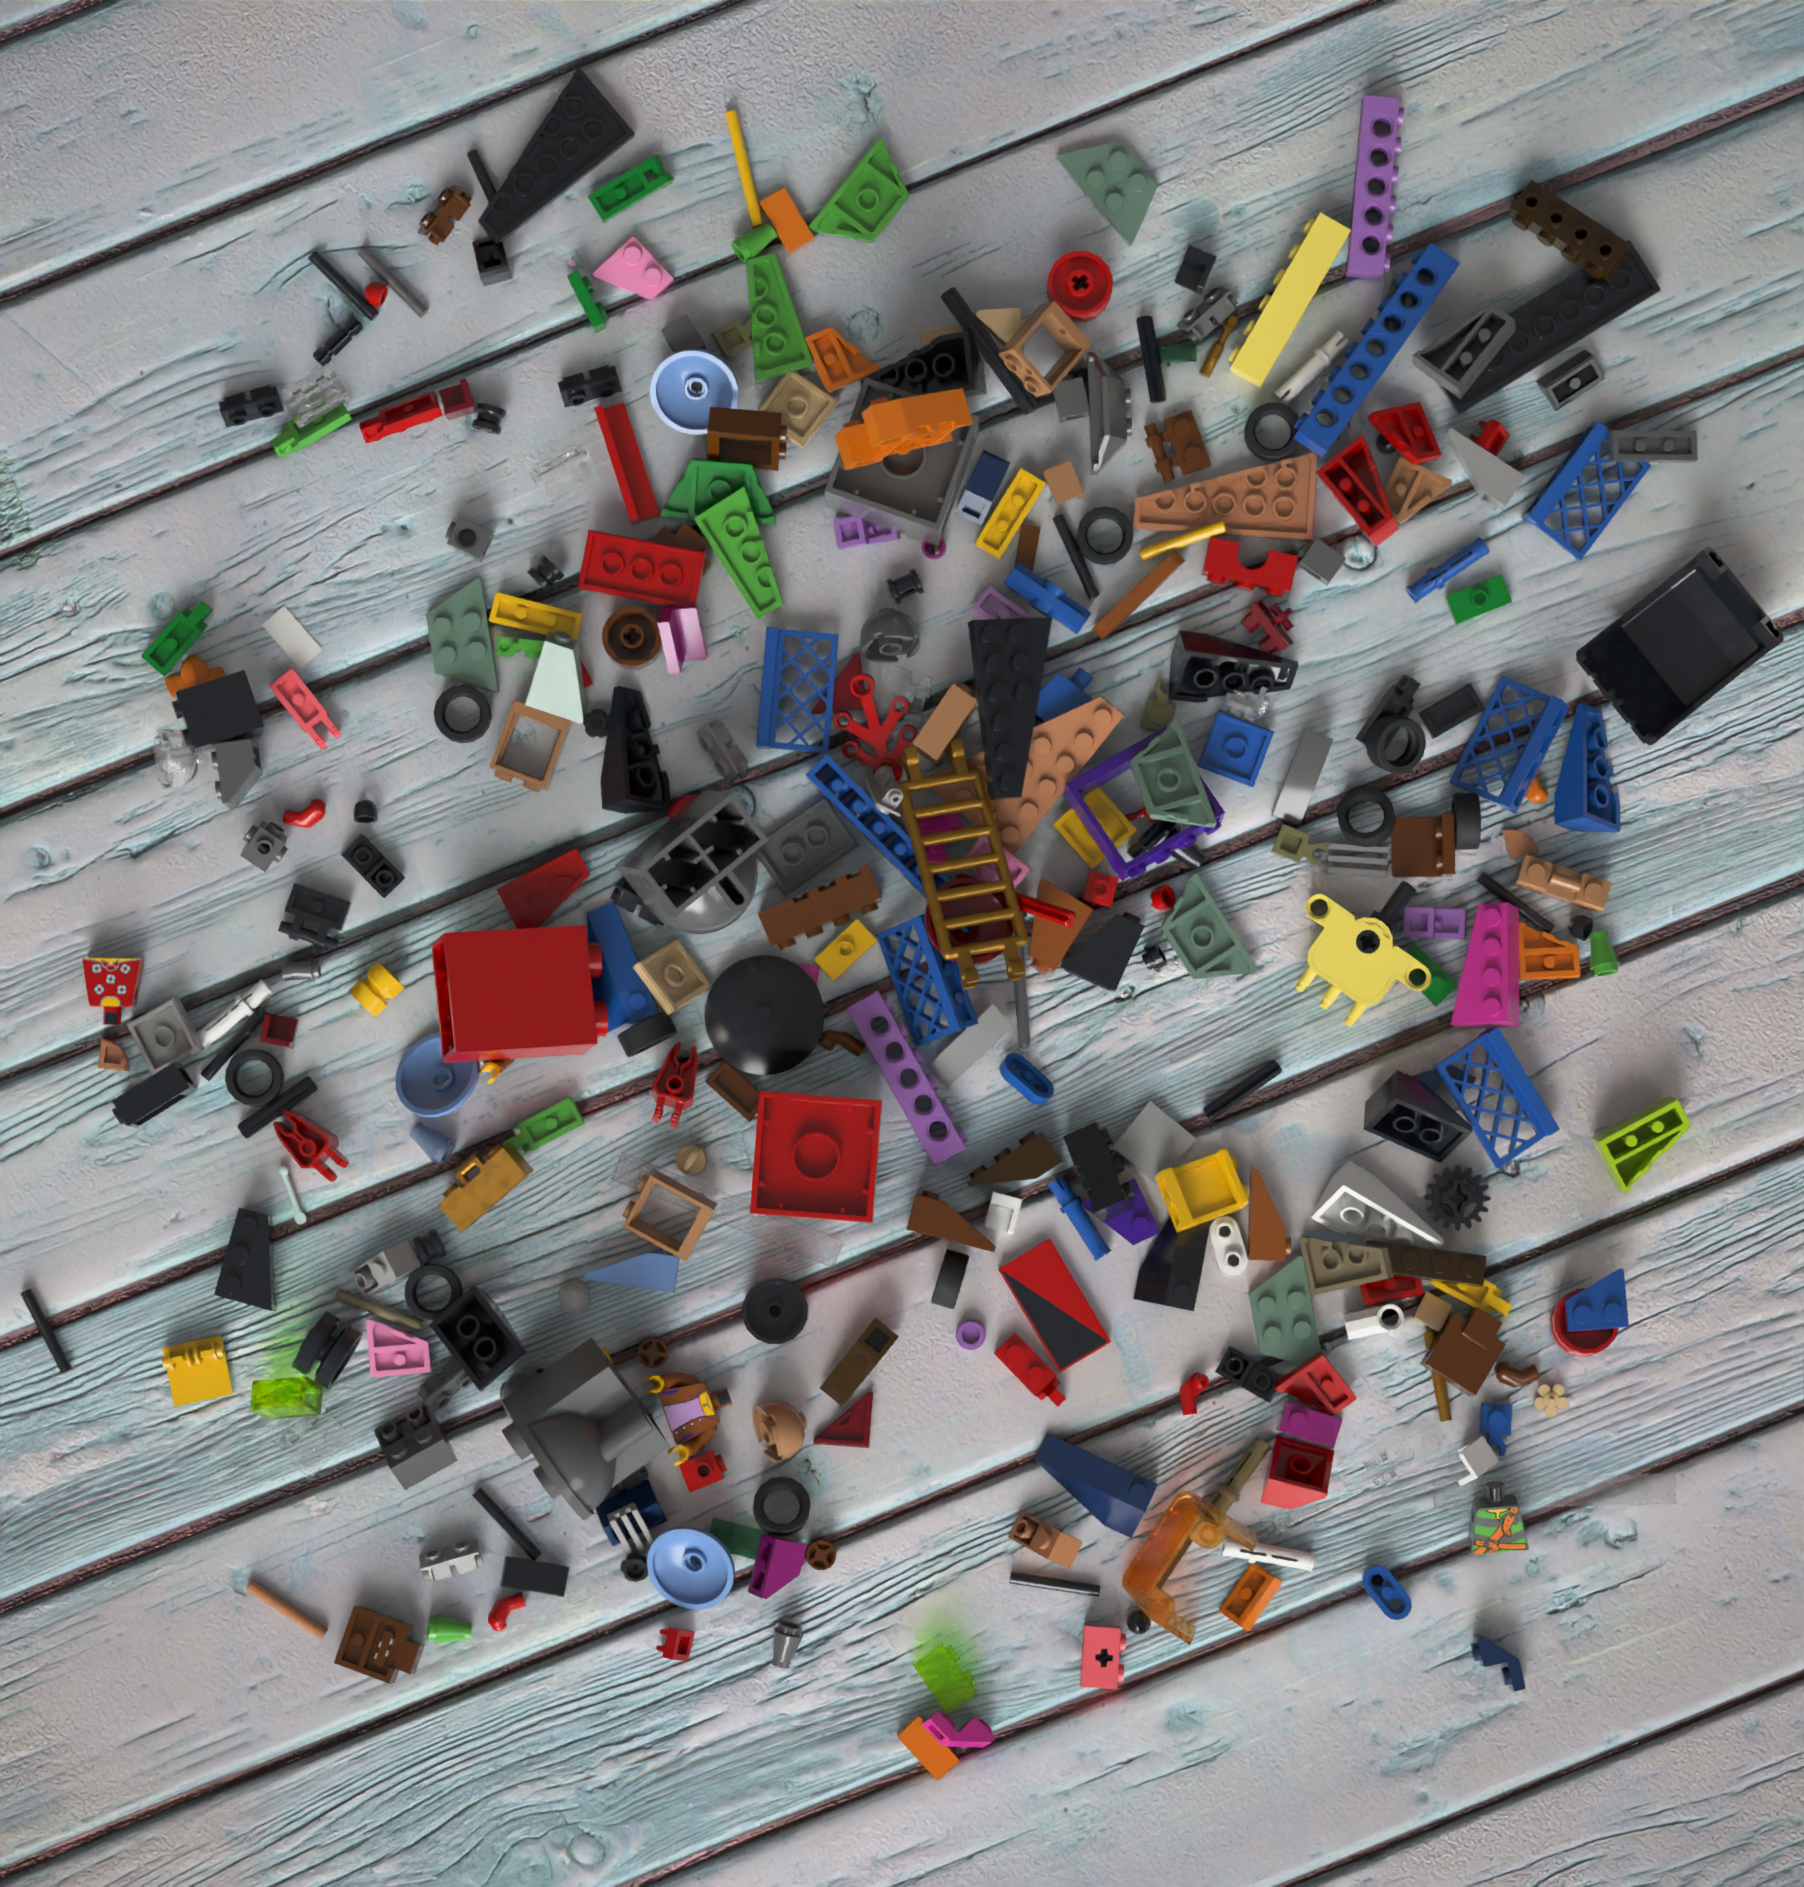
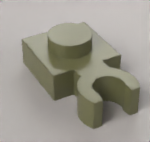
M750 317L743 326L739 319H736L712 332L711 336L725 360L752 347V341L750 340L752 338Z
M1159 679L1154 685V692L1157 698L1156 700L1147 699L1140 727L1154 732L1165 726L1169 727L1173 721L1177 706L1168 703V693H1163L1160 690L1161 680Z
M1282 824L1271 853L1298 864L1302 856H1304L1311 865L1319 867L1322 862L1313 857V852L1317 849L1326 852L1328 847L1322 843L1308 844L1309 834Z

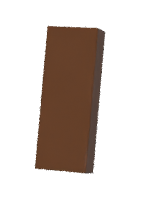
M1021 525L1014 567L1019 562L1033 572L1041 527Z

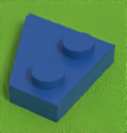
M1624 1268L1616 1270L1564 1302L1567 1332L1629 1327Z

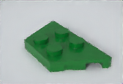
M692 458L661 512V517L694 519L745 486L757 524H776L775 513L752 462Z

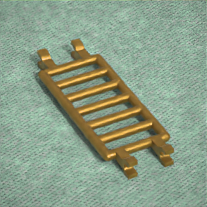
M962 739L951 740L949 742L950 747L945 749L948 760L951 762L953 773L922 777L916 746L904 748V755L900 756V760L908 780L898 783L903 792V799L900 803L943 958L946 960L957 959L963 990L975 988V982L980 980L971 956L994 951H1003L1009 982L1021 980V974H1024L1026 970L1017 947L1027 945L1028 936L982 771L980 769L968 770ZM973 782L976 793L974 798L914 808L910 792ZM980 809L984 825L927 835L921 834L918 819ZM988 836L992 851L990 853L929 863L925 847ZM991 864L996 865L999 880L939 891L936 889L933 878L934 874ZM1003 892L1007 908L944 919L941 902ZM1011 920L1015 936L952 947L948 930Z

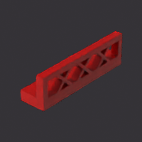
M624 402L607 408H603V405L594 407L631 524L635 525L660 517Z

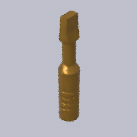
M1229 315L1223 326L1224 330L1218 341L1213 344L1199 371L1200 375L1209 378L1224 350V344L1238 322L1237 317Z

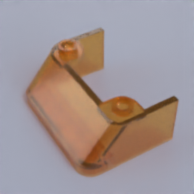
M1182 1491L1173 1498L1125 1570L1122 1577V1586L1149 1619L1190 1645L1193 1641L1196 1627L1174 1613L1175 1602L1173 1598L1161 1590V1588L1192 1542L1203 1548L1212 1549L1219 1546L1226 1535H1228L1247 1549L1253 1551L1256 1547L1258 1534L1191 1491Z

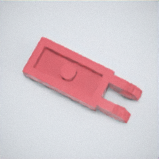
M292 667L268 685L305 733L308 732L321 750L327 747L322 736L313 729L318 723L323 721L327 726V730L336 739L342 735L329 719L327 711Z

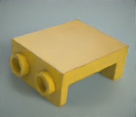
M1227 1148L1220 1149L1215 1154L1172 1169L1170 1167L1161 1170L1155 1176L1176 1232L1235 1212L1248 1204L1249 1192L1247 1186L1243 1181L1240 1182L1236 1172L1238 1170L1236 1159L1233 1154L1228 1153Z

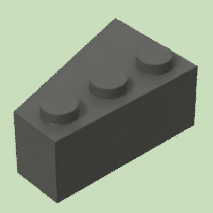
M1490 303L1461 322L1458 327L1446 335H1441L1435 342L1423 350L1412 355L1413 365L1461 399L1516 330L1515 319L1493 303Z

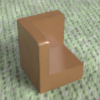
M1071 460L1043 471L1042 477L1046 486H1049L1056 504L1075 497L1077 499L1083 497L1084 492Z

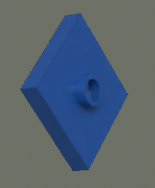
M1218 710L1197 767L1254 787L1274 731Z

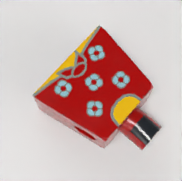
M83 958L89 1005L91 1007H104L103 1025H121V1009L136 1007L144 960L140 958Z

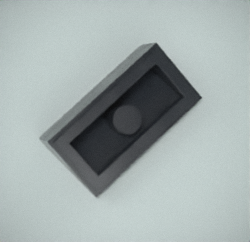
M1582 350L1536 382L1553 409L1557 411L1603 381L1605 377L1594 355L1587 350Z

